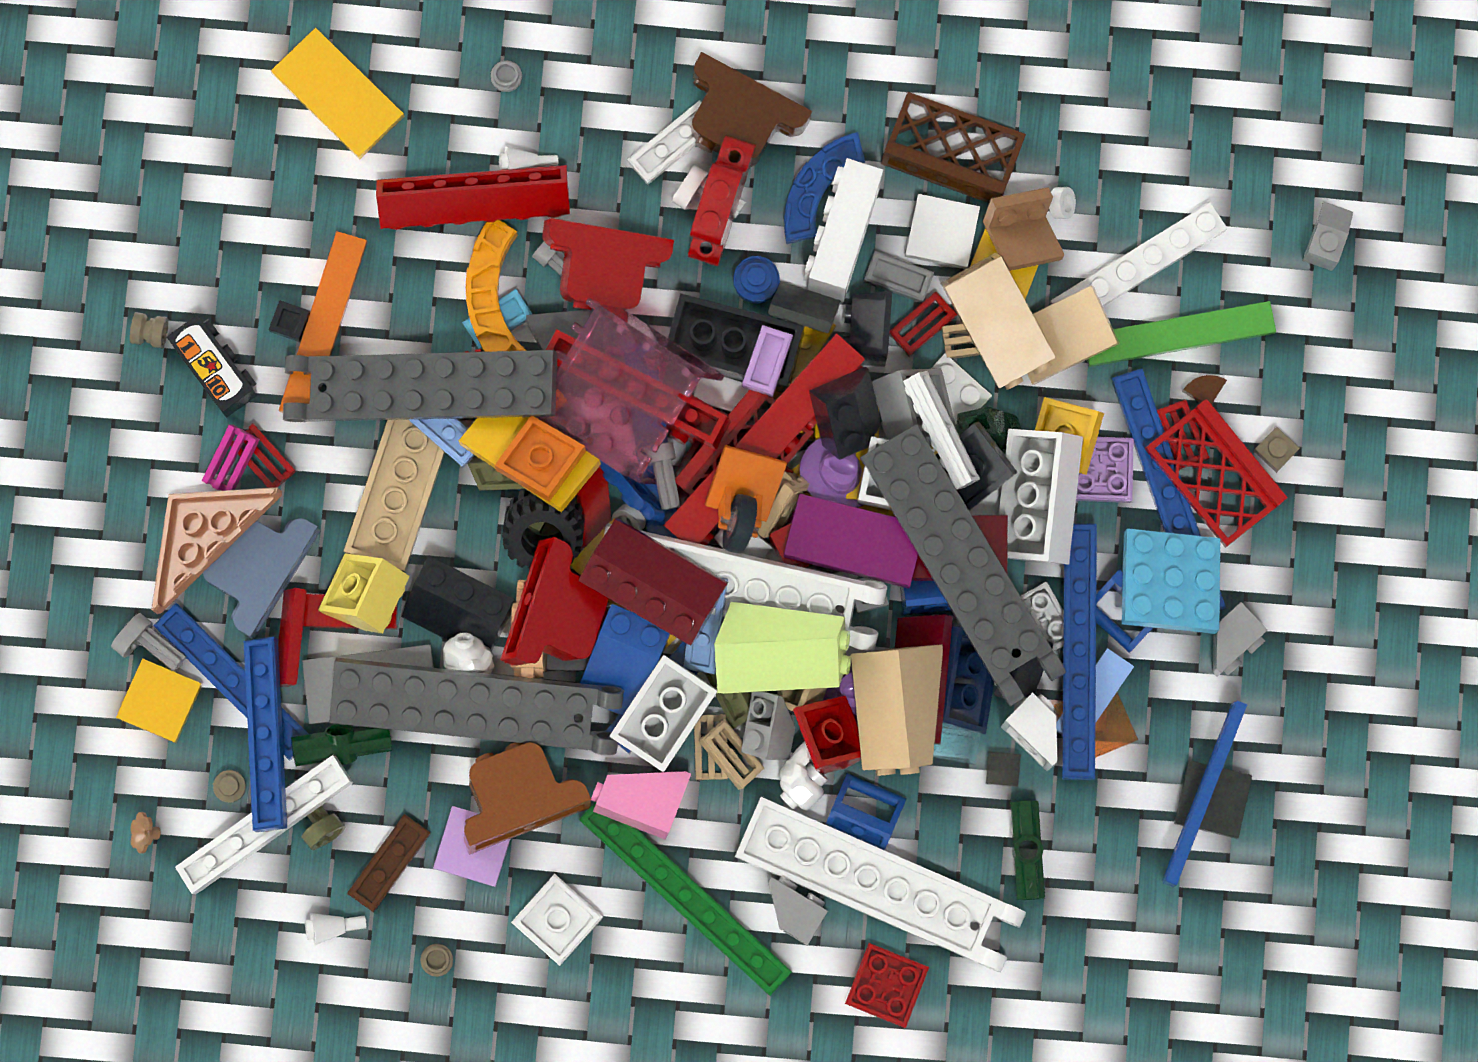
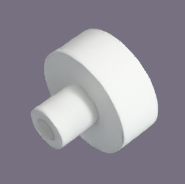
M1055 187L1051 191L1053 199L1049 207L1050 213L1055 219H1069L1073 216L1076 207L1075 194L1070 187Z
M627 504L622 505L612 515V520L613 518H618L637 530L642 531L645 528V517L639 510Z

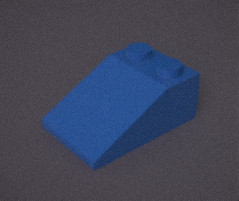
M611 604L580 683L600 686L610 685L622 688L624 690L622 708L607 710L623 716L660 661L670 634L637 614Z

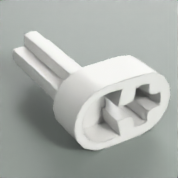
M694 165L674 195L672 202L686 210L696 193L702 196L708 173ZM741 199L735 213V218L746 203Z

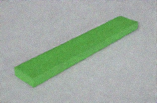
M1267 301L1113 329L1120 344L1087 359L1088 367L1275 334L1276 327L1271 303Z

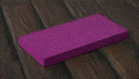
M799 494L784 557L910 588L918 554L896 517Z

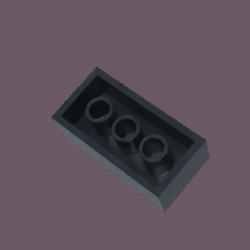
M680 293L663 355L665 362L743 382L762 325L793 335L775 391L783 393L792 381L804 337V326Z

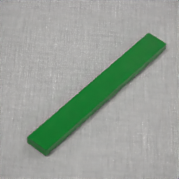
M595 802L579 821L761 989L771 996L792 971L638 829L593 812L596 805Z

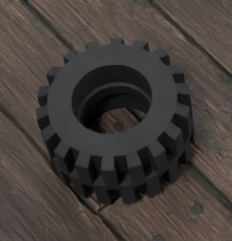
M526 489L521 490L518 497L514 496L510 500V505L506 508L502 533L504 549H508L509 558L511 560L517 559L516 565L521 568L526 565L530 570L539 540L556 537L570 545L573 553L572 564L574 557H578L580 554L585 526V515L582 514L583 508L580 503L575 504L576 498L574 497L561 513ZM537 522H546L556 526L560 531L554 535L541 536L533 533L528 526Z

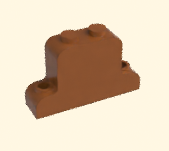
M512 743L502 753L493 755V753L483 754L475 759V763L469 770V787L480 813L465 820L464 843L470 855L589 809L591 798L588 790L582 782L574 779H568L560 783L556 782L542 748L536 743Z

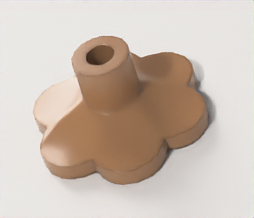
M139 812L136 820H133L131 823V846L137 848L138 853H145L152 841L160 838V828L153 827L152 819L147 817L145 812Z

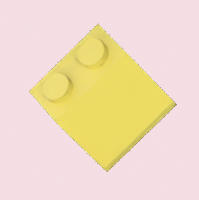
M345 553L318 611L361 630L383 634L391 621L392 613L399 598H401L405 591V585L410 576L383 558Z

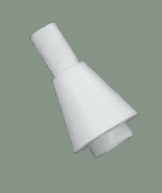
M508 147L505 148V153L499 154L500 170L558 166V155L538 156L534 153Z
M311 913V920L305 921L307 940L313 939L314 945L342 935L346 931L366 929L365 916L344 918Z

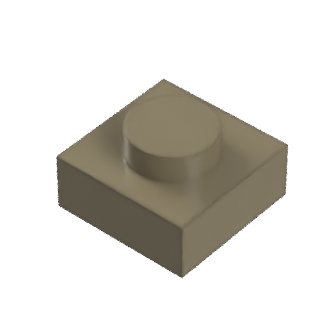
M1276 427L1254 449V452L1277 473L1300 448Z

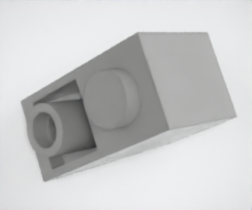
M1242 602L1219 622V631L1213 634L1212 672L1216 677L1223 671L1229 675L1242 663L1238 659L1241 654L1246 650L1252 654L1265 642L1261 636L1267 629Z
M766 691L752 692L741 752L766 760L790 759L795 726L783 697Z
M780 876L779 880L772 877L768 885L779 929L808 946L828 912L823 908L825 902L811 893H808L806 897L795 891L797 885L783 876Z

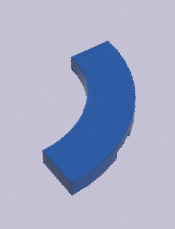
M858 132L843 136L824 146L805 163L798 173L785 207L784 233L786 244L816 237L818 206L825 191L833 183L838 166L844 167L847 158L865 164Z

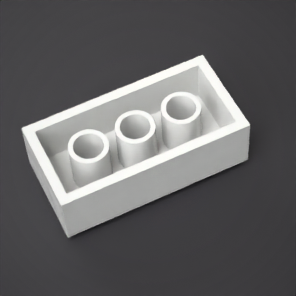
M848 158L844 167L838 166L832 192L836 194L835 197L828 196L823 212L824 217L822 221L826 222L825 227L819 225L814 240L813 251L817 252L816 257L809 256L804 272V281L808 282L809 291L844 302L881 186L884 169Z
M1008 429L1005 456L1018 472L1005 482L1001 489L999 515H1008V559L1069 565L1083 442L1082 436L1063 432Z

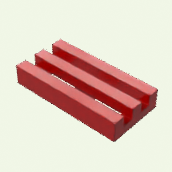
M934 292L891 329L889 336L910 357L942 330L943 326H946L956 318L957 314L937 292ZM934 302L938 303L939 306L905 336L901 337L899 333ZM943 311L947 313L936 325L909 346L908 341Z
M1186 399L1157 410L1164 432L1171 428L1165 414L1169 413L1173 424H1176L1180 421L1176 410L1181 409L1184 417L1191 412ZM1192 419L1187 423L1193 440L1200 441L1201 435L1195 421ZM1183 429V437H1182V439H1187V436H1186L1185 431H1184V429ZM1168 442L1174 460H1176L1177 443ZM1182 444L1187 460H1183L1181 455L1180 461L1198 463L1199 455L1194 456L1191 446ZM1204 447L1203 462L1210 458L1206 447ZM1180 466L1179 471L1185 469L1186 467Z
M252 423L246 432L251 435L254 434L260 439L259 441L286 471L281 474L257 446L254 454L277 479L272 483L251 459L248 466L267 488H278L296 471ZM240 448L238 455L241 457L243 450Z

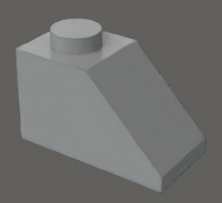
M1323 201L1303 261L1333 271L1339 263L1347 240L1353 212Z

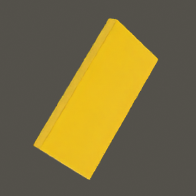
M316 28L271 70L272 75L359 160L404 117V113Z
M530 417L477 418L458 440L459 444L495 468L497 461ZM586 450L583 457L550 502L535 493L533 494L562 513L601 465L600 459Z

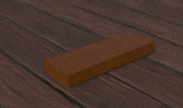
M404 814L347 894L374 913L431 833Z

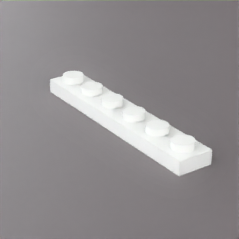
M1208 203L1050 301V304L1052 305L1092 285L1104 307L1224 233L1227 227L1212 204Z
M332 755L285 788L286 829L255 832L252 828V813H250L175 868L191 894L196 895L353 784V781L338 758Z

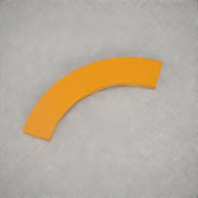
M501 220L486 222L475 241L469 268H467L466 303L472 327L484 352L527 351L508 329L499 303L501 268L507 252L518 236L516 230Z

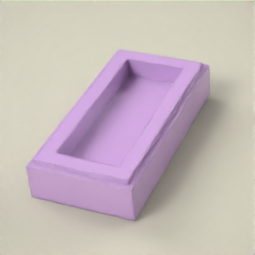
M762 325L742 384L743 388L773 397L793 339L792 334Z

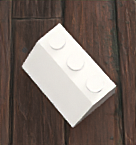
M663 655L610 734V737L664 772L713 700L717 689Z

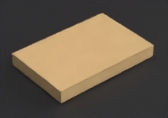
M1091 285L1033 314L1056 358L1050 361L1052 366L1038 374H1034L1032 370L1027 373L1031 383L1035 385L1120 344L1094 286Z

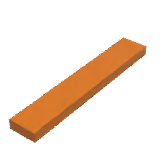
M336 231L297 355H332L368 243L367 240ZM293 371V374H290L279 412L283 413L284 403L310 404L311 374L304 375V372Z

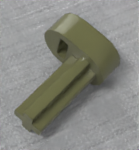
M320 806L307 815L313 824L305 830L301 837L311 850H316L336 839L345 830L346 826L336 814L329 815Z

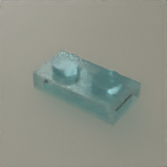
M942 726L941 744L934 745L933 758L975 765L981 732Z

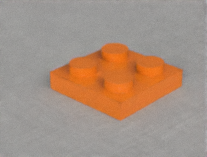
M530 416L497 461L495 468L497 472L550 502L583 457L586 448L583 444L545 422Z

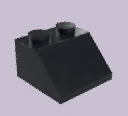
M892 291L853 295L852 305H845L844 323L850 324L849 336L843 335V339L865 358L861 365L885 367L889 347Z
M867 367L809 390L822 446L841 460L868 448L871 436L874 437L881 426V420Z

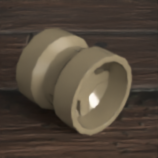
M135 312L130 328V343L141 345L146 341L152 347L163 349L168 334V318L157 316L149 320L146 314Z

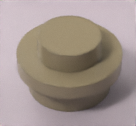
M226 770L215 778L213 790L221 801L233 803L243 797L246 790V782L238 772Z
M432 944L422 952L421 966L431 976H443L452 968L453 955L446 946Z

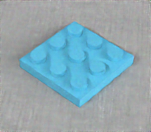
M1126 529L1123 538L1122 624L1216 634L1219 631L1220 538Z

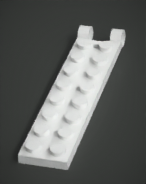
M608 523L606 525L604 535L612 524ZM641 531L718 577L728 579L729 583L727 585V593L725 594L726 602L723 617L727 613L730 602L845 617V630L850 631L849 646L868 651L876 648L878 631L869 627H852L850 625L855 600L875 605L884 604L887 586L881 582L871 580L860 581ZM836 606H843L844 612H838ZM716 608L712 612L713 615H715Z
M763 797L760 798L735 855L740 860L779 877L783 876L795 884L1000 973L1007 957L981 946L993 917H996L1005 923L1020 928L1026 915L1025 911ZM972 921H976L979 923L978 930H972L970 928V923Z

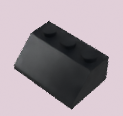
M428 556L413 584L401 617L447 641L459 633L472 634L483 641L484 645L489 647L492 652L512 614V605L516 601L514 598Z

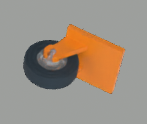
M728 445L724 446L705 506L718 509V528L723 529L722 543L725 550L741 554L746 549L751 537H758L757 532L761 528V521L767 522L787 465L786 461Z

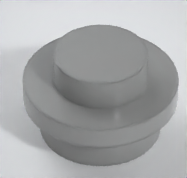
M508 60L498 62L491 71L492 84L502 92H511L517 89L522 81L520 67Z

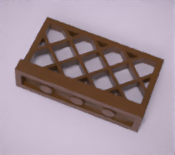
M907 92L892 134L884 150L881 165L990 203L991 198L1004 196L1026 134ZM910 103L923 107L927 116L912 121L908 113ZM945 115L953 118L957 127L942 132L936 119ZM905 119L907 124L902 126L903 121ZM931 122L937 135L922 140L916 127ZM973 126L982 128L986 138L972 143L966 129ZM911 130L917 143L910 146L896 143L898 134ZM960 132L966 146L952 151L946 138ZM1007 137L1017 142L1014 149L1001 153L995 140ZM940 140L946 154L939 157L930 155L926 146ZM990 143L996 156L982 162L975 148ZM970 151L976 164L968 168L960 166L956 156ZM1011 157L1009 163L1007 164L1005 159ZM1000 162L1005 172L1003 179L999 180L989 176L985 167Z

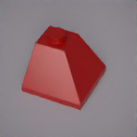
M846 695L798 706L793 709L817 771L826 774L846 769L861 760L859 730Z

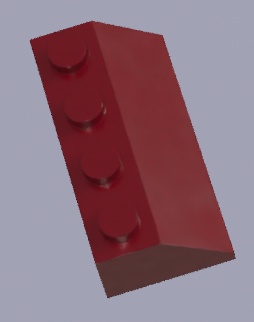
M618 518L614 520L598 544L578 580L690 646L701 634L729 583Z

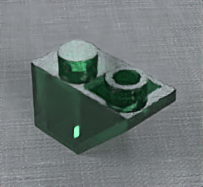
M984 407L957 414L956 431L958 435L979 421L1001 451L1006 450L1008 429L1022 430L1016 415L992 407Z

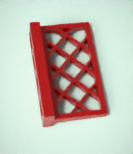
M748 390L728 414L731 423L717 449L715 450L703 444L675 478L676 485L691 495L694 492L692 488L700 478L708 477L709 474L704 473L712 464L713 470L717 467L716 459L722 454L724 446L729 445L733 440L735 447L737 444V434L740 430L752 428L758 421L757 410L765 400L771 406L776 400L771 396ZM754 415V424L745 425ZM804 427L802 430L804 434L799 439L801 441L789 455L784 457L783 451L780 454V460L786 461L788 464L814 432Z
M1207 399L1145 447L1147 453L1214 535L1220 538V542L1225 548L1288 498ZM1192 419L1201 428L1200 441L1182 439L1183 427ZM1178 431V438L1170 437ZM1205 435L1210 439L1211 442L1205 441ZM1163 442L1177 443L1176 460L1163 459L1155 448ZM1182 444L1200 446L1198 463L1180 461ZM1204 447H1213L1219 450L1221 453V465L1203 463ZM1227 460L1232 467L1225 466V461ZM1169 465H1175V471ZM1180 466L1197 468L1196 485L1184 484L1179 479ZM1202 469L1220 471L1218 488L1200 486ZM1225 471L1236 472L1242 478L1241 490L1223 488ZM1246 485L1251 489V491H1245ZM1188 489L1195 490V497ZM1200 491L1218 493L1216 510L1205 509L1199 503ZM1222 493L1240 495L1239 512L1221 510ZM1245 496L1257 497L1265 508L1257 515L1243 513ZM1209 514L1216 515L1215 521L1210 517ZM1220 515L1238 517L1237 531L1229 537L1219 528ZM1243 518L1251 519L1242 526Z

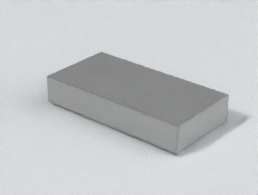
M875 251L864 282L923 303L934 272Z

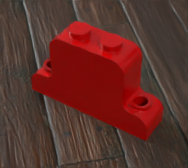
M728 135L725 136L717 161L712 163L691 228L690 237H693L688 252L689 258L719 266L756 150V144ZM736 150L740 153L741 159L739 162H732L730 160L729 154L731 151ZM703 242H708L712 245L710 253H704L701 250Z
M554 218L544 220L542 234L544 242L550 246L551 250L564 252L560 282L562 298L572 302L574 309L592 311V306L604 308V314L622 316L623 310L635 308L639 304L645 266L660 268L661 263L671 257L674 239Z
M556 537L539 540L500 659L501 661L512 666L537 663L542 652L562 661L585 659L592 654L600 625L607 616L608 609L606 606L608 598L578 581L580 576L571 572L570 565L573 553L568 543Z

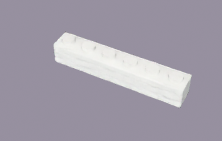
M928 371L918 372L904 380L905 392L911 397L914 403L913 408L923 421V429L929 433L931 445L938 452L940 463L947 470L949 479L955 489L965 488L980 480Z

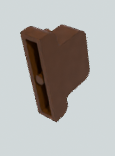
M703 52L700 53L696 60L693 84L698 89L707 93L692 119L691 126L692 137L697 140L695 145L708 153H712V151L719 153L726 135L756 144V150L750 166L753 167L759 162L776 132L793 137L799 136L805 131L813 111ZM733 150L730 152L729 158L732 162H739L741 155L738 151Z

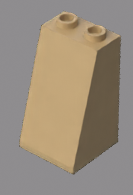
M994 253L940 283L998 388L1005 386L1007 390L1024 381L1021 376L1032 370L1034 374H1038L1052 366L1050 361L1056 357L999 254Z
M942 644L891 648L851 654L862 770H876V776L896 774L895 769H900V775L920 773V766L933 764L943 656Z

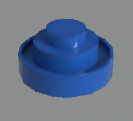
M751 256L742 260L736 267L733 275L734 288L737 294L744 301L752 304L764 303L770 300L775 295L780 284L776 265L769 259L761 256Z

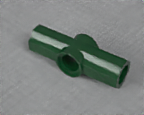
M334 724L326 728L325 732L291 737L295 767L321 763L332 755L336 756L342 765H346L356 761L358 756L392 751L389 729Z
M1039 801L1010 802L1017 900L1045 899ZM1030 842L1035 846L1036 855L1033 859H1025L1020 855L1019 846L1021 843Z

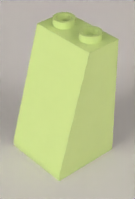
M730 602L714 643L717 693L839 687L843 675L849 674L851 666V656L846 655V650H848L850 643V631L845 630V617Z

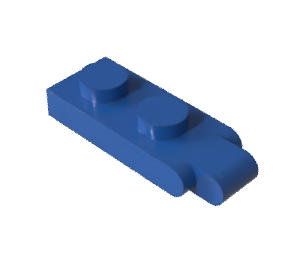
M604 453L599 458L601 462L599 467L604 471L603 477L607 482L619 489L622 493L621 499L628 506L639 510L648 520L661 522L665 518V512L661 509L660 502L622 457Z

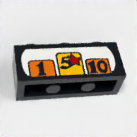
M196 315L169 334L167 339L227 418L257 396L252 388L257 383L246 369L240 372L235 366L234 362L238 358L228 344L221 347L215 339L219 332L210 320L207 319L203 322Z

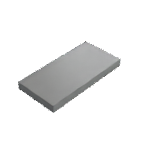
M431 645L302 660L309 724L329 723L336 657L434 668Z

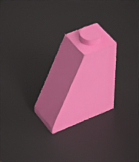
M684 771L607 775L604 784L597 782L591 800L596 802L593 812L666 839L691 773Z

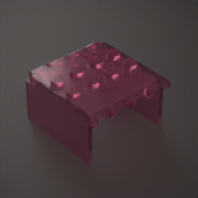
M589 297L586 304L594 310L584 327L576 322L572 324L571 329L579 335L568 354L560 350L556 351L557 358L562 361V364L557 370L555 416L536 418L583 444L586 451L622 475L629 476L640 484H656L655 474L647 469L653 458L644 451L647 448L654 453L657 452L669 432V429L661 425V422L664 420L668 424L673 425L685 406L686 402L679 398L678 394L682 393L690 397L701 377L722 381L725 375L624 309L600 304Z

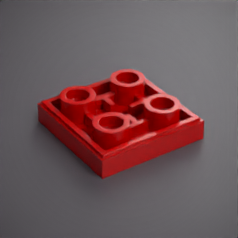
M868 943L845 1004L906 1028L929 967Z

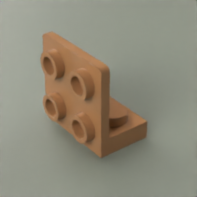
M1049 187L991 198L983 223L997 253L1002 257L1009 271L1060 261L1064 257V252L1046 218L1053 199Z

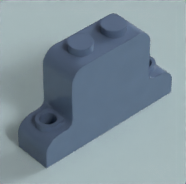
M299 518L293 521L290 520L282 533H277L256 521L203 572L204 578L211 586L239 602L231 615V619L234 621L235 627L242 634L252 640L257 637L321 531L318 526L306 519Z

